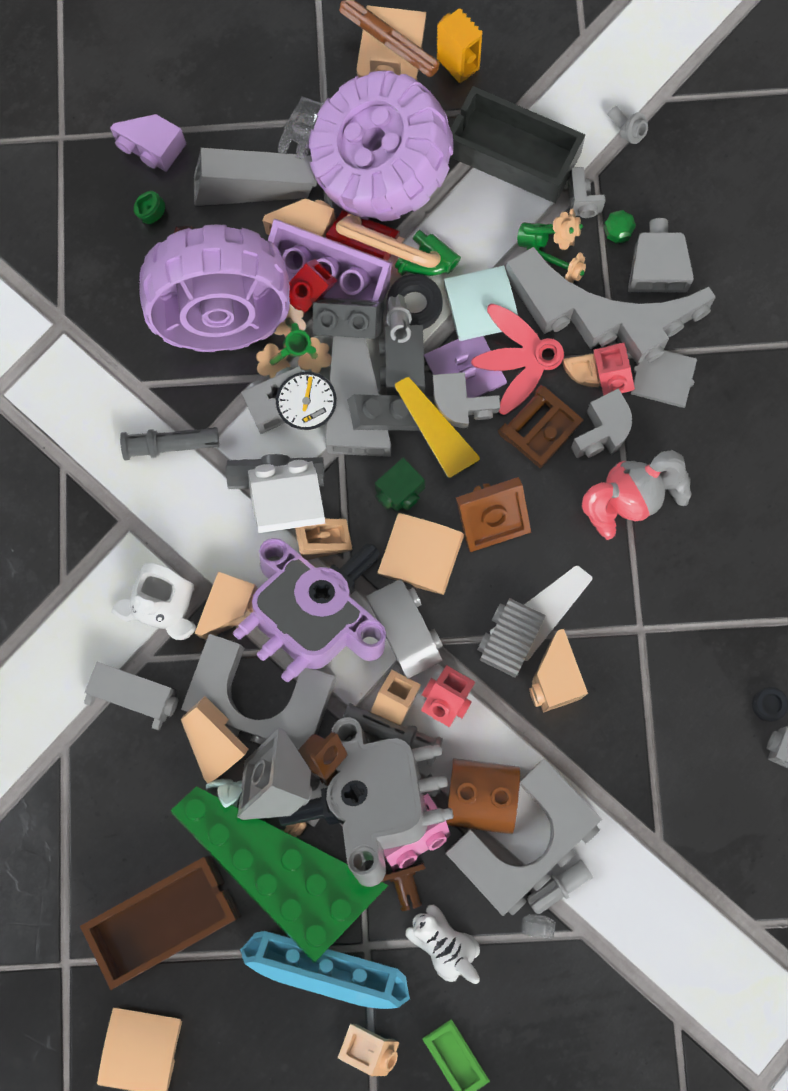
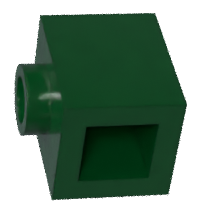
M402 458L375 482L377 492L375 497L387 510L392 507L396 513L403 508L407 511L420 499L418 494L425 489V479Z

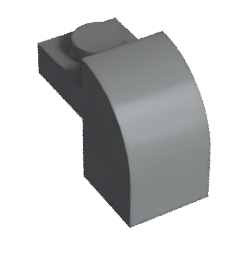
M465 372L433 375L432 387L435 407L452 426L468 428V415H474L475 420H485L493 418V413L499 412V395L467 398Z
M619 388L590 402L587 414L595 429L574 439L571 449L576 458L585 454L590 458L603 451V445L613 455L624 444L631 430L632 414Z

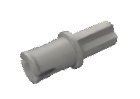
M400 294L396 297L391 296L388 299L389 311L387 312L386 320L391 328L392 340L395 341L397 335V342L403 343L411 337L409 325L412 320L411 312L407 309L404 296Z
M580 859L557 877L553 874L550 882L528 896V903L535 913L540 914L563 897L565 899L570 898L569 893L589 879L591 880L593 876Z

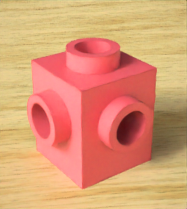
M446 665L437 681L431 678L424 689L422 696L427 699L421 711L450 727L456 716L463 719L472 701L467 699L475 681Z

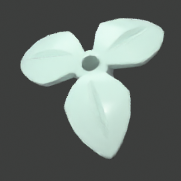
M219 779L208 783L206 790L218 788V797L223 807H229L231 804L237 807L238 798L243 791L241 788L242 781L233 782L232 779Z

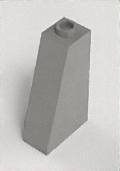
M201 148L194 174L195 206L308 198L312 187L317 185L310 166L312 157L311 155Z
M333 336L330 383L336 392L337 403L332 417L327 421L328 454L391 457V442L388 430H353L347 399L352 395H379L366 339Z

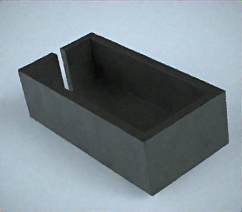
M473 86L461 107V115H457L450 128L453 134V155H450V157L556 204L568 181L571 168L575 167L582 153L586 134Z

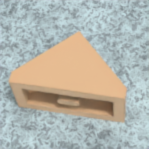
M325 519V524L295 528L299 551L306 560L353 550L346 519Z

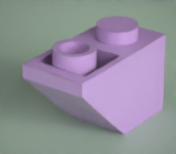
M157 114L113 123L110 128L116 140L115 144L119 149L127 154L133 152L140 156V159L147 166L154 169L157 166L165 172L168 171L186 145L181 128Z

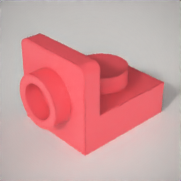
M624 342L593 350L603 396L618 388L621 393L630 392L635 389Z

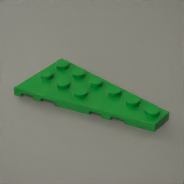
M197 786L171 809L174 817L314 963L388 886L383 882L373 887L361 885L350 871L348 864L261 819L243 820L237 818L238 808L231 804L229 807H223L218 797Z

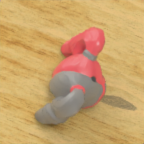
M670 450L659 453L650 465L636 461H621L617 463L608 473L606 483L600 482L592 486L583 496V512L589 516V520L596 527L597 532L602 537H605L606 540L614 538L616 534L614 519L617 514L624 519L633 521L646 519L661 508L665 497V489H668L669 494L673 496L674 501L678 505L687 506L692 494L690 489L691 479L686 471L684 457Z

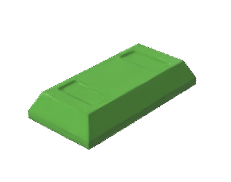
M452 1019L422 1038L454 1091H477L490 1082Z

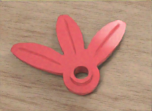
M490 304L487 307V312L493 322L506 336L523 346V348H502L488 351L474 357L471 363L476 368L489 371H507L525 367L511 382L500 401L499 413L506 415L519 407L530 396L544 370H553L562 363L564 350L562 345L555 339L546 338L540 340L534 330L512 311L496 304ZM545 349L553 350L554 358L545 360L542 357L543 351Z

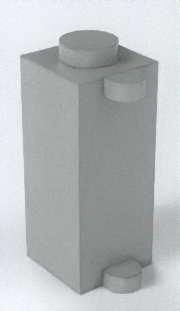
M96 662L84 692L87 694L84 704L92 706L97 697L154 718L152 728L156 730L161 728L167 716L171 717L174 714L178 704V698L175 697L176 690L100 662Z

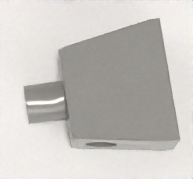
M665 218L652 219L649 222L650 233H640L635 244L628 292H688L693 282V272L685 235L682 233H668V220Z

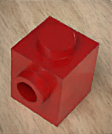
M316 259L305 263L289 282L290 304L295 309L306 313L313 308V302L324 297L338 280Z

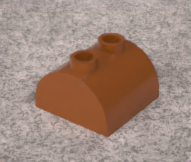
M453 758L447 808L453 810L454 817L453 819L446 820L447 825L513 834L519 799L520 767Z

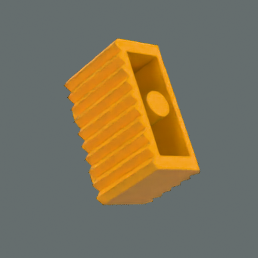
M457 9L452 14H446L441 18L437 26V59L459 83H462L480 69L482 30H478L479 26H474L475 22H470L471 18L466 17L467 13H463V9Z

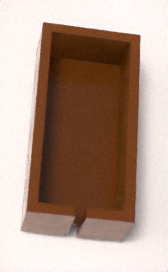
M205 856L80 926L110 990L241 917L228 889L221 891L219 888L220 885L224 884V881L211 856Z

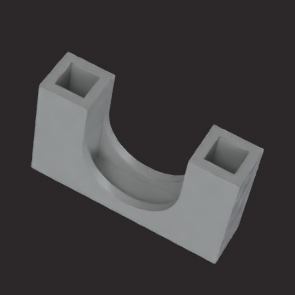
M209 634L181 710L188 712L206 696L229 719L225 726L235 736H238L240 731L252 734L250 741L258 744L264 743L280 728L285 730L292 743L299 750L312 734H318L336 682L335 676L315 669L305 668L298 677L290 702L282 712L265 720L249 719L238 711L233 702L231 692L232 682L245 648L241 644Z
M545 758L520 780V786L542 808L550 823L549 844L537 860L526 865L506 864L500 861L470 829L445 852L502 916L507 912L514 915L527 902L523 898L526 893L532 888L536 891L541 889L551 879L548 872L556 864L563 867L576 854L572 849L581 840L586 844L600 831L597 824L602 820L601 817Z

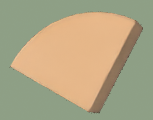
M594 353L563 359L562 365L564 370L572 380L584 386L599 387L600 379Z

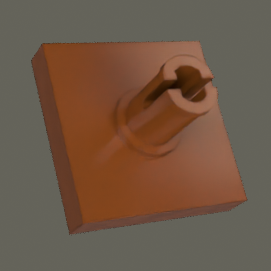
M519 477L492 486L485 483L483 484V489L478 485L474 488L473 492L456 497L466 544L470 552L531 533L523 485Z

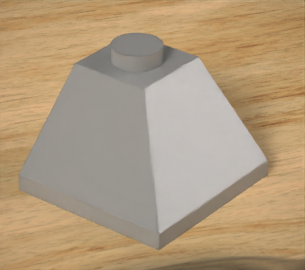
M278 728L245 760L241 785L243 791L239 800L237 818L247 820L291 816L310 800L312 795V787L310 786L311 770L285 730Z

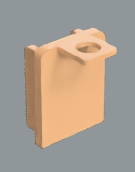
M367 5L366 9L422 49L426 12ZM363 29L357 63L358 77L369 75L373 71L385 70L393 71L396 75L406 74L417 80V68Z

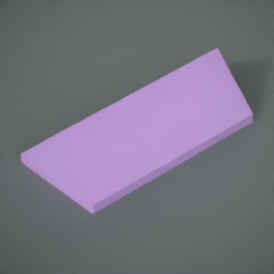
M278 219L273 220L268 242L271 241L280 251L288 273L289 282L305 263L316 259L338 280L325 294V298L384 300L390 288L392 262Z

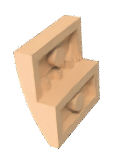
M398 513L378 574L394 580L402 579L403 582L409 583L415 588L444 595L464 534L434 522Z
M113 1007L97 1084L128 1091H168L175 1063L174 1054L182 1025L181 1019Z

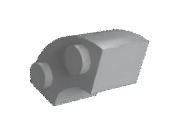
M399 579L366 596L376 619L385 628L386 639L407 679L443 662L438 651L443 645L435 629L428 630L417 608L422 604L414 588L407 590L402 579Z

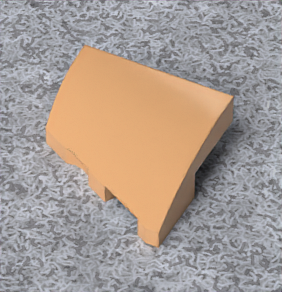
M204 696L181 718V722L203 778L207 783H210L238 762L249 749L225 726L229 719Z

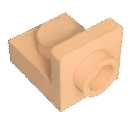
M350 1024L338 1059L370 1076H387L396 1064L398 1057L396 1051L399 1042L394 1039H385L357 1024Z

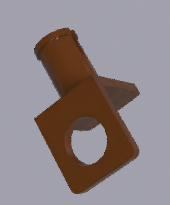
M331 732L326 739L317 734H312L298 750L311 772L318 775L321 783H324L325 786H329L331 780L338 774L336 768L348 756L338 734L335 732Z
M423 861L414 863L404 869L398 868L395 871H387L381 881H394L401 911L410 910L407 895H410L413 909L422 906L413 875L417 871L425 869Z

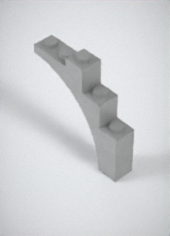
M534 247L511 259L506 265V273L511 285L544 334L551 330H554V332L562 330L570 323L571 319L590 349L599 344L601 347H605L612 343L618 335L622 343H625L626 349L637 365L644 359L652 362L663 355L669 337L682 330L684 323L689 320L698 321L708 315L711 311L710 307L716 298L711 289L707 287L690 296L663 303L635 304L613 301L589 293L567 281L547 264Z

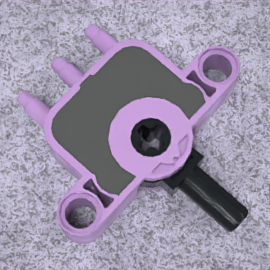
M272 538L262 543L259 550L260 567L268 580L253 595V612L233 631V635L237 639L248 635L257 626L270 638L262 646V649L257 652L260 660H266L280 647L289 654L294 661L281 675L285 682H290L305 668L318 669L324 667L345 646L367 661L377 660L382 656L386 639L384 626L349 597L355 591L354 581L380 557L379 551L373 544H365L339 569L334 564L330 568H315L281 539ZM273 556H277V557H280V558H281V559L278 560V561H270V560H268V558L273 557ZM366 637H373L377 639L378 642L375 644H367L363 641V639Z

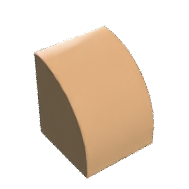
M391 670L378 692L371 713L402 725L421 684Z

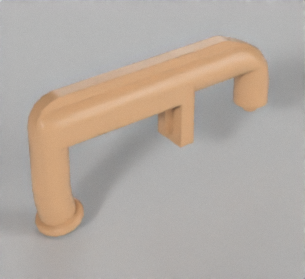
M348 214L336 224V230L339 234L417 265L433 268L441 261V256L438 252H423L403 244L405 238L399 236L397 239L361 226V218L352 214Z

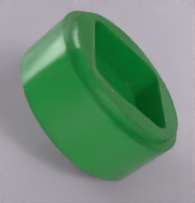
M147 191L141 194L134 204V214L147 224L156 222L165 210V201L154 191Z

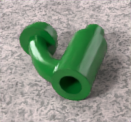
M419 230L413 237V240L420 245L419 250L426 253L438 252L441 256L440 263L436 267L427 268L399 258L395 268L398 269V273L401 276L407 272L424 276L449 274L458 265L461 256L434 234L427 236Z

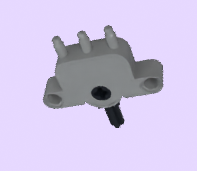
M344 717L339 719L332 728V732L338 734L348 754L336 768L338 774L331 780L327 788L321 789L322 797L309 800L306 805H302L291 816L278 818L282 826L325 818L329 825L340 823L343 827L346 858L350 871L361 885L373 887L378 885L386 874L383 850L415 843L424 836L427 826L453 819L454 815L451 808L426 811L423 793L447 787L448 780L446 776L421 779L418 762L442 755L441 745H427L411 749L405 741L398 738L369 743L360 723L354 718ZM356 734L355 738L351 741L344 742L348 736ZM365 861H374L370 869L360 871V867Z

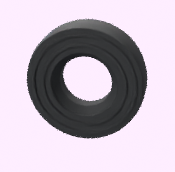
M421 274L405 275L391 286L387 295V310L389 311L388 299L391 296L396 297L400 294L405 297L411 292L421 293L426 298L427 305L421 312L411 313L412 320L409 325H423L424 330L433 325L441 314L443 305L441 291L438 285L427 276Z

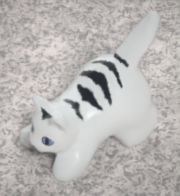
M434 904L428 905L426 908L427 914L420 913L416 915L413 919V927L406 929L405 936L431 956L437 974L445 981H456L458 976L462 975L473 984L479 983V975L471 964L480 953L478 942L469 934L454 931L441 910Z

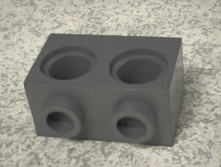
M322 297L313 302V335L376 339L383 333L384 301Z

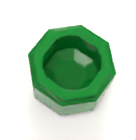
M623 210L610 213L604 225L607 239L617 244L629 241L636 228L633 215Z

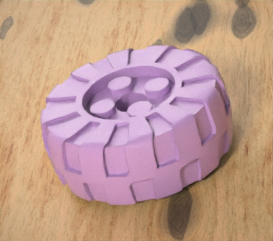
M373 71L369 75L357 76L339 87V91L331 99L327 98L317 114L318 118L314 129H311L308 145L312 157L310 166L316 181L335 204L346 212L364 220L375 218L381 222L399 219L403 214L412 210L415 212L430 200L429 197L437 187H441L450 169L448 166L450 155H453V134L440 103L417 80L406 74L396 75L393 71Z
M218 224L204 225L203 228L193 230L187 228L169 235L167 240L163 242H158L145 256L140 270V301L145 322L155 335H159L163 338L164 342L173 346L193 349L199 352L241 349L259 340L268 338L276 332V328L281 322L284 323L288 315L290 285L282 255L271 241L267 242L260 237L259 233L252 230L229 228L226 225Z

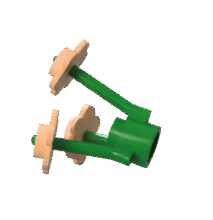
M570 209L569 215L567 212H561L560 217H556L553 224L523 222L520 225L517 235L519 247L527 248V250L534 247L544 260L568 270L565 279L572 284L574 280L579 281L584 275L586 264H584L585 257L583 253L579 252L576 258H573L568 263L539 250L540 247L547 245L549 234H554V242L559 243L561 250L568 249L569 245L574 246L575 236H580L581 229L583 228L581 219L576 217L574 209Z
M289 304L288 315L284 323L281 322L276 328V332H274L276 335L284 334V349L278 350L276 345L270 343L264 347L263 351L256 354V359L259 362L257 364V371L262 376L269 375L270 378L276 377V373L280 370L290 367V363L286 360L288 355L300 357L298 360L300 368L305 371L311 369L312 372L317 374L321 372L322 368H327L331 365L332 357L328 353L330 350L327 343H320L315 337L310 338L304 332L306 328V323L302 319L304 312L295 309L291 304Z

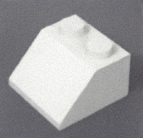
M294 460L289 462L288 465L282 466L263 464L255 469L248 470L251 503L259 533L325 524L317 473L312 461Z

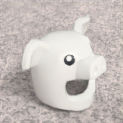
M154 563L144 564L133 587L131 600L123 599L118 601L113 606L111 613L127 622L136 618L146 625L166 629L168 634L175 640L187 639L196 630V625L192 621L184 619L189 607L194 584L168 567Z

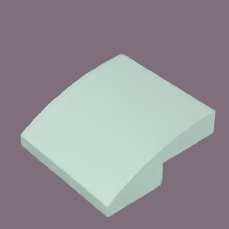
M504 266L444 279V287L459 341L502 332L487 312V307L490 304L504 307L518 316Z

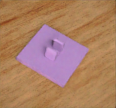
M483 336L463 341L456 339L424 354V359L433 375L465 372L467 398L480 397L507 384L502 371H489L472 365L471 361L474 357L491 351Z

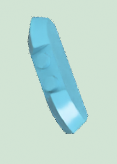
M267 931L254 933L240 949L243 961L248 967L265 977L286 985L370 1008H398L410 999L406 976L396 968L327 949L314 963L291 938Z

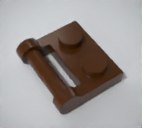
M540 385L529 403L509 424H504L498 430V433L505 441L516 447L541 469L582 425L584 420L550 390ZM543 405L551 408L524 438L518 433Z

